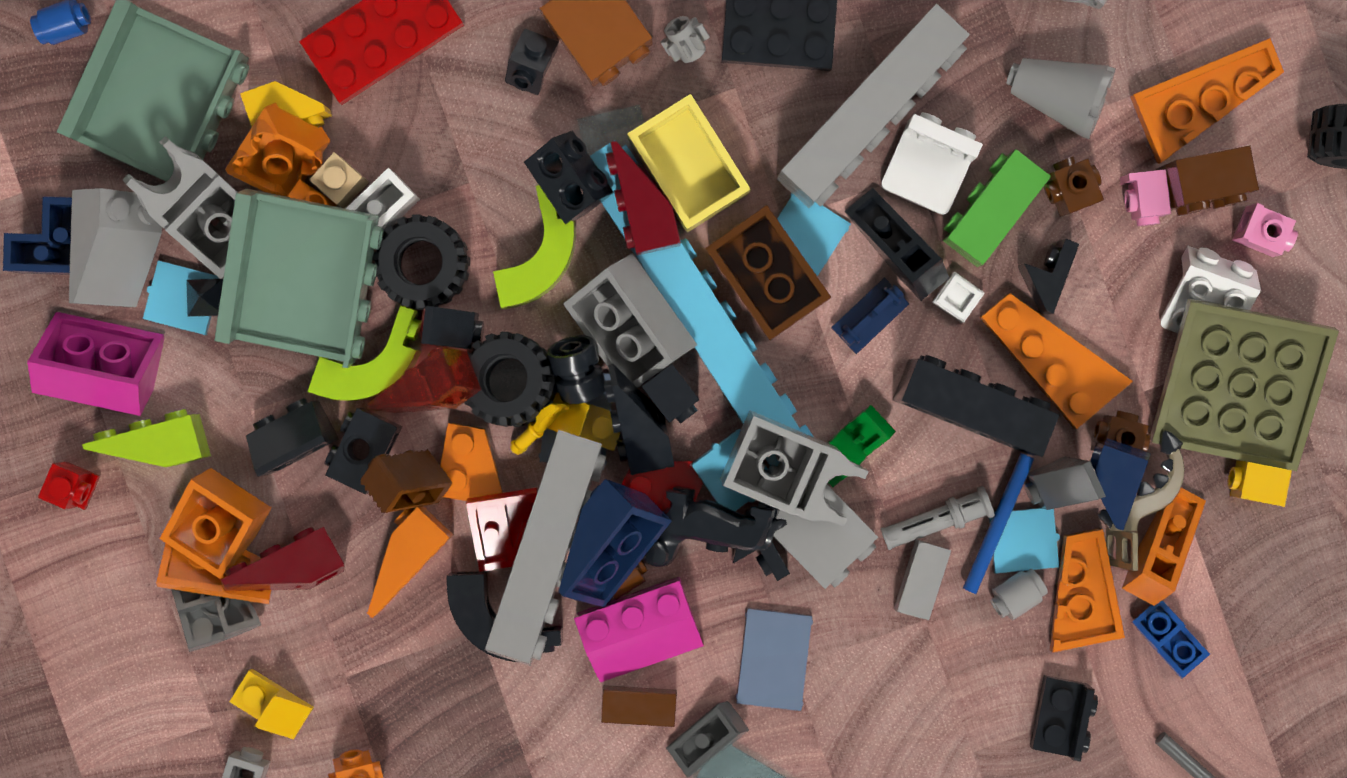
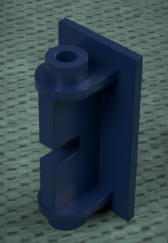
M884 277L837 321L831 329L857 354L909 305V302L903 297V292L896 285L892 286Z

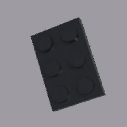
M726 0L721 63L831 71L837 0Z

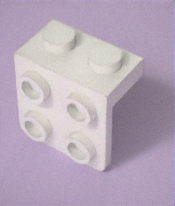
M924 112L920 116L914 114L907 122L881 181V186L890 193L944 215L949 212L969 165L978 157L983 144L975 141L976 135L970 131L958 127L952 131L941 126L942 120L936 116Z
M1187 246L1181 257L1183 276L1161 316V326L1170 331L1179 332L1188 298L1250 310L1261 291L1257 270L1247 262L1241 260L1233 262L1221 258L1216 252L1208 248L1196 249Z

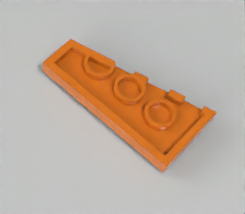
M1271 38L1130 96L1157 164L1172 156L1173 153L1195 139L1211 125L1218 122L1238 105L1284 73Z

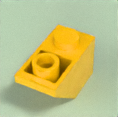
M276 81L240 93L251 126L254 125L263 109L273 103H276L280 109L317 128L324 125L323 119L332 116L330 109L324 104Z

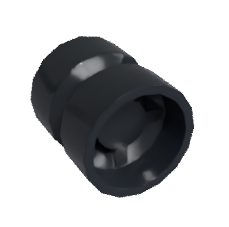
M586 335L567 337L549 347L547 350L552 372L557 375L555 382L560 399L564 403L580 404L589 402L605 392V377L602 367L597 364L599 356L592 337Z

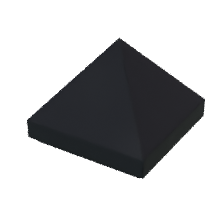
M223 279L186 280L187 317L218 316Z

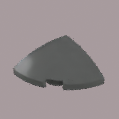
M171 589L189 652L217 644L261 626L258 614L250 601Z

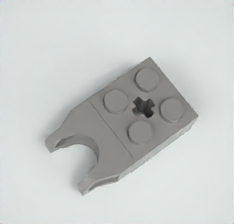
M165 136L160 143L166 148L173 160L174 169L170 179L164 184L153 186L136 180L128 174L123 181L136 193L143 209L148 215L221 279L225 271L237 191L196 153L176 146ZM217 217L220 220L216 226L210 224V221Z
M750 410L720 480L724 487L791 515H796L808 521H829L845 526L848 518L834 510L830 504L824 501V488L828 481L835 476H857L866 479L869 471L849 461L835 446ZM775 454L777 460L780 461L778 466L771 465L768 470L764 469L765 464L763 460Z

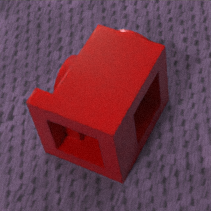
M69 462L52 463L38 498L62 509L78 507L86 510L100 475Z

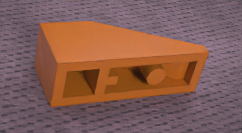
M1181 487L1172 503L1157 511L1138 547V571L1128 570L1122 589L1153 606L1175 592L1206 500Z
M424 506L416 507L414 510L412 508L405 509L394 521L398 527L391 534L367 612L372 619L385 608L454 535Z

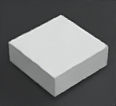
M953 272L932 303L960 323H964L984 295V292L956 272Z

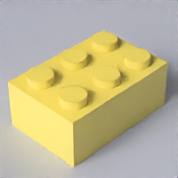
M691 94L627 133L629 142L663 196L672 205L673 212L687 233L750 193V187Z

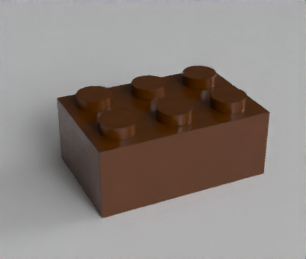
M768 205L705 248L770 341L832 298Z

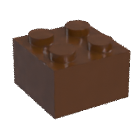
M1251 145L1178 159L1156 168V170L1166 169L1170 210H1176L1177 216L1211 208L1210 203H1212L1213 209L1233 206L1236 203L1248 201L1247 194L1259 190Z

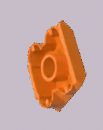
M273 103L263 109L225 170L227 174L266 193L287 197L299 179L304 182L307 176L314 175L323 165V152L330 143V139L322 126L317 128L280 109L276 103Z

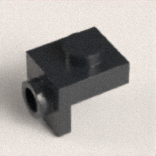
M524 29L509 58L505 82L521 91L539 95L544 76L557 52L559 42Z

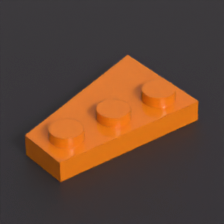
M165 543L156 581L157 587L263 604L270 603L272 590L224 591L221 579ZM245 550L233 566L241 562H246L248 566L261 558Z
M1097 528L1064 535L1050 651L1053 653L1125 638L1103 529Z

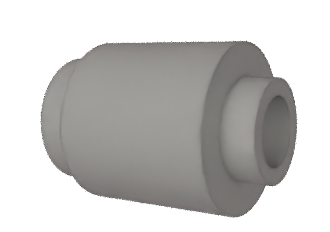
M1029 569L1026 572L1021 570L992 589L994 598L990 602L1001 618L1008 616L1013 621L1043 601L1042 597L1048 594V590L1042 579L1033 569Z

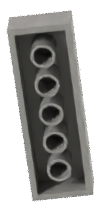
M936 3L781 170L777 180L808 208L815 202L821 207L839 187L834 181L840 175L846 180L863 162L864 158L860 153L865 148L871 153L889 134L890 130L886 128V125L891 121L896 126L916 105L912 97L916 94L921 99L942 77L937 72L941 67L947 72L968 49L962 43L970 34Z
M558 430L485 648L488 653L531 666L533 659L541 660L547 637L542 636L541 633L545 622L553 623L559 605V600L553 599L556 588L560 587L567 563L565 561L572 545L583 506L590 499L592 493L589 490L591 482L599 483L605 465L606 456L601 454V443Z

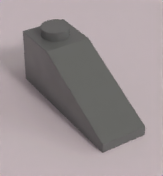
M1066 456L1029 472L1027 475L1029 483L1024 485L1033 505L1038 504L1040 508L1046 510L1106 497L1091 462Z

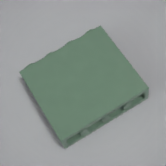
M116 0L58 127L57 133L167 182L173 174L174 165L172 158L160 141L166 136L176 146L196 153L203 160L206 152H211L217 143L219 133L216 130L221 119L227 118L232 110L234 99L231 97L237 84L241 85L247 77L249 71L247 62L249 58L236 49L234 51L139 8L128 0Z
M251 189L237 192L214 341L230 344L234 340H240L343 361L344 368H349L356 361V358L361 359L365 346V337L360 336L362 322L367 323L371 310V301L366 300L368 286L374 285L377 274V264L372 263L374 249L379 250L383 238V227L378 226L380 216Z

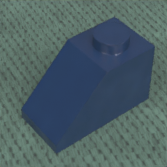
M1107 438L1103 448L1095 446L1090 462L1106 495L1101 500L1115 528L1123 531L1151 453Z

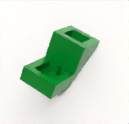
M869 405L827 443L839 449L849 461L860 465L868 455L888 441L896 431L872 405ZM835 476L828 483L834 487L847 476Z

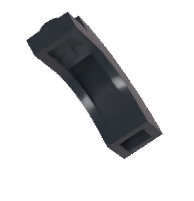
M487 571L450 572L446 576L448 603L452 616L463 635L486 654L505 661L516 662L488 653L485 650L497 615L489 601ZM563 626L543 627L541 635L547 637L543 653L554 652L555 646L562 645Z

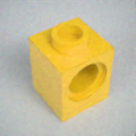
M1236 460V466L1231 468L1228 475L1227 484L1228 488L1231 489L1230 496L1285 507L1292 470Z

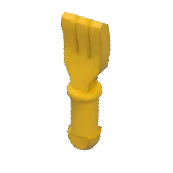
M553 403L543 408L536 416V422H530L528 427L516 439L511 441L510 449L512 453L519 455L525 452L537 438L543 436L544 431L559 415L570 408L569 404Z

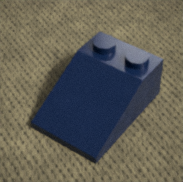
M604 479L592 491L590 499L581 510L558 592L563 597L605 607L672 520L645 493Z

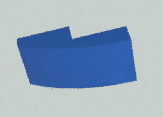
M1163 600L1155 606H1149L1132 621L1143 637L1181 679L1210 655Z

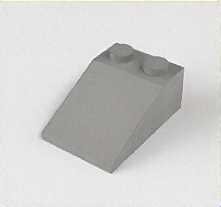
M103 188L72 190L69 303L120 307L137 306L162 234V227L143 209L135 192Z

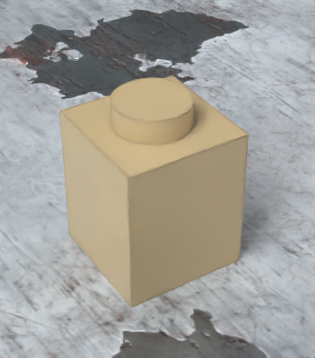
M335 152L309 179L333 202L344 209L369 183L365 177Z

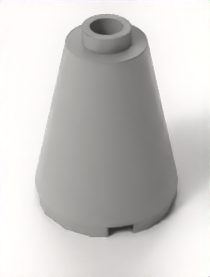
M1023 58L1020 65L1013 63L1006 84L1012 86V95L1079 136L1090 139L1104 106L1107 88L1111 86L1116 68L1109 65Z

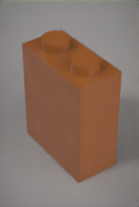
M550 0L540 7L543 18L593 87L598 83H601L602 86L609 84L621 74L618 70L629 61L634 65L651 52L649 47L653 45L652 37L626 0Z

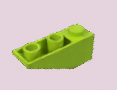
M186 409L167 413L164 415L166 421L152 425L151 419L128 424L130 431L116 434L115 429L93 434L94 441L82 444L84 450L161 467L177 466L211 456L200 414L188 415Z

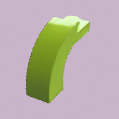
M539 185L535 187L544 224L543 241L537 253L529 261L519 266L493 271L502 309L528 304L552 290L566 273L574 254L576 243L575 220L565 224L562 219H559L557 211Z
M400 305L387 345L381 354L366 364L351 365L349 368H344L343 362L319 357L308 392L334 400H362L376 397L394 388L410 373L421 353L420 350L408 347L410 340H416L421 328L422 320L417 319L419 311Z

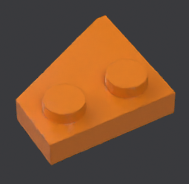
M448 423L440 466L453 484L443 497L466 501L467 498L503 493L486 429Z

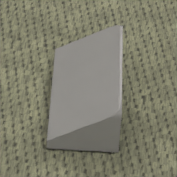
M918 539L915 540L894 605L895 611L926 620L930 619L951 550Z

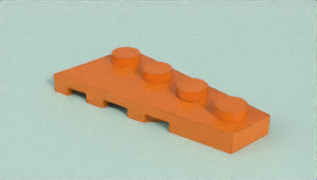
M1011 293L1006 294L979 317L1074 429H1078L1133 382Z

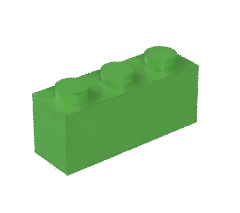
M1016 149L1009 153L1008 156L1003 153L998 156L988 170L993 175L985 186L979 182L966 198L971 204L962 215L956 212L944 227L948 234L942 241L976 267L984 265L1051 177Z

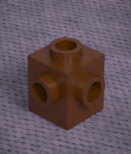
M1073 156L1053 164L1055 172L1049 174L1051 177L1044 185V190L1049 202L1056 205L1060 217L1104 201L1099 187L1102 184L1100 173L1095 165L1090 164L1089 159L1076 163Z
M1117 410L1116 416L1104 415L1103 421L1097 422L1093 433V442L1096 443V446L1103 448L1108 438L1147 452L1151 439L1150 434H1147L1149 425L1138 423V415Z

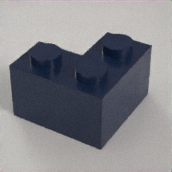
M43 197L42 234L4 233L3 271L21 274L70 275L71 197Z

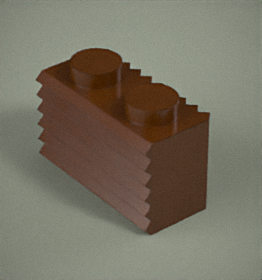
M428 449L425 451L421 450L420 452L408 450L393 456H387L386 454L378 455L369 462L368 469L361 478V485H365V491H369V496H373V502H377V507H381V513L437 504L453 484Z

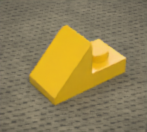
M556 392L553 403H564L560 399L559 393ZM587 402L569 404L570 408L559 415L548 427V429L555 432L561 430L601 443L603 448L612 451L615 450L616 440H618L620 432L614 433L610 410Z
M254 669L248 671L229 701L256 718L258 721L255 727L290 739L296 737L314 708Z

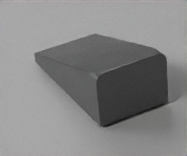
M725 701L713 707L666 749L686 777L689 778L741 738L749 729L728 701Z

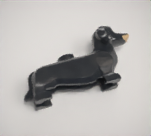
M675 486L673 490L669 489L666 491V498L671 501V504L663 511L672 522L646 553L645 561L655 567L668 566L676 558L679 547L685 539L705 542L706 549L714 552H728V547L764 551L770 547L775 531L786 526L787 522L785 519H777L779 509L759 502L758 507H751L750 515L744 516L715 501L699 500L694 502L695 489Z

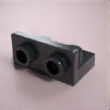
M1044 675L1030 747L1033 750L1068 756L1073 761L1081 762L1082 754L1088 752L1091 741V733L1087 731L1090 716H1095L1098 706V696L1094 695L1095 689L1087 683Z

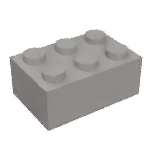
M633 253L607 267L563 303L583 333L594 339L597 352L607 367L610 364H614L637 388L697 346V343Z

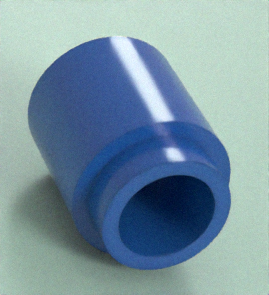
M64 0L39 9L37 15L31 16L30 23L36 38L41 44L50 43L56 45L86 34L88 32V24H91V17L83 3H77L76 0Z

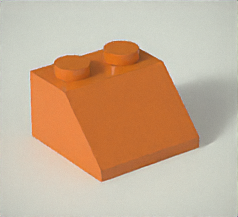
M210 468L190 480L159 539L219 579H222L226 575L225 572L236 563L255 539L272 507Z

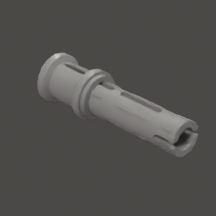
M984 486L977 487V492L958 499L950 497L945 501L946 505L913 516L888 527L880 528L888 550L954 526L955 529L965 528V523L984 516L988 518L994 517V510Z

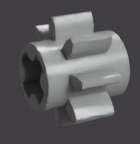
M680 16L667 24L664 32L668 38L663 39L661 44L668 56L673 58L674 62L681 59L684 63H690L699 59L704 54L706 46L703 41L710 38V36L696 17L690 20L687 16Z

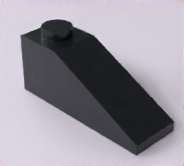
M874 188L845 210L850 220L898 278L920 301L949 279L942 258Z

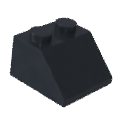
M302 398L286 407L288 412L286 415L276 420L273 415H270L253 424L255 431L247 434L246 439L253 467L258 477L276 473L339 440L319 400L308 402L306 398Z

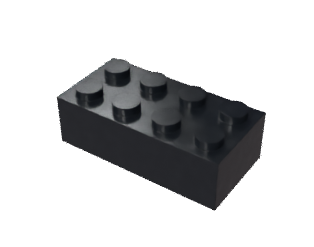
M920 355L918 359L908 360L893 401L1023 453L1039 457L1044 456L1060 416L1050 411L1052 404L1032 396L1030 398L1023 396L1021 400L1015 397L1017 390L996 382L995 384L989 383L986 386L980 383L982 376L965 369H954V372L945 369L947 364L945 361L929 355Z

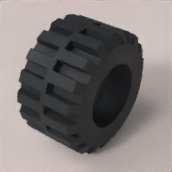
M1347 104L1328 105L1313 111L1308 159L1323 166L1347 169Z
M420 214L412 215L411 218L397 219L398 223L394 226L389 224L384 229L386 233L382 238L379 250L377 249L373 254V260L377 264L376 277L379 280L377 284L381 290L385 291L393 301L420 310L425 309L426 306L439 307V305L448 304L452 301V297L455 294L459 295L463 290L462 285L464 281H467L469 277L467 269L470 266V257L467 256L468 249L465 242L462 241L456 230L436 217L429 215L426 217ZM419 241L433 243L442 254V268L438 276L433 281L424 285L414 284L407 280L401 267L402 257L407 248Z
M500 332V335L491 333L485 336V341L477 340L472 344L474 350L471 353L466 352L462 359L466 360V364L464 367L459 366L458 374L462 376V382H458L459 391L464 392L465 397L462 399L465 405L472 408L471 412L475 416L499 426L520 427L524 426L523 423L536 421V416L546 407L549 400H554L556 395L553 392L554 385H556V376L552 372L547 351L535 341L518 333ZM514 358L521 361L525 366L527 384L519 397L509 402H503L496 399L490 388V376L497 364L503 360Z

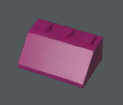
M56 312L27 361L31 391L35 394L141 416L154 390L164 343V334Z
M679 576L622 596L617 600H611L605 607L594 606L577 612L574 617L585 652L600 683L704 646Z

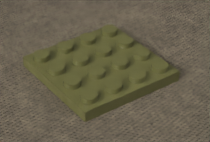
M1188 298L1151 430V442L1161 445V433L1169 431L1183 442L1181 449L1297 471L1339 330L1331 326Z

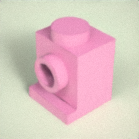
M1166 169L1129 173L1120 177V185L1128 184V190L1124 193L1126 211L1131 212L1132 220L1137 221V226L1160 224L1159 217L1171 214Z
M1259 203L1245 207L1232 241L1271 257L1280 256L1284 251L1289 252L1297 240L1298 232L1293 230L1296 220L1264 208V205ZM1269 225L1276 227L1273 237L1267 233Z

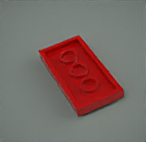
M362 0L299 42L337 101L343 105L463 27L464 24L448 0Z

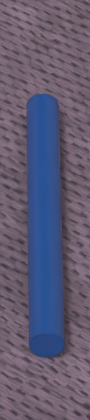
M1020 453L963 589L977 594L1034 458Z

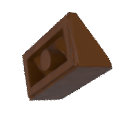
M604 685L601 723L675 727L677 690Z

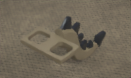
M1169 431L1161 433L1160 452L1169 455V459L1161 463V467L1168 471V474H1154L1155 489L1146 481L1140 483L1124 530L1115 528L1106 509L1098 512V517L1108 527L1106 528V547L1111 566L1138 571V533L1130 531H1138V523L1141 518L1162 510L1172 503L1180 491L1185 472L1184 461L1180 451L1183 442ZM1113 536L1116 538V559L1113 557ZM1128 539L1131 541V562L1127 558Z

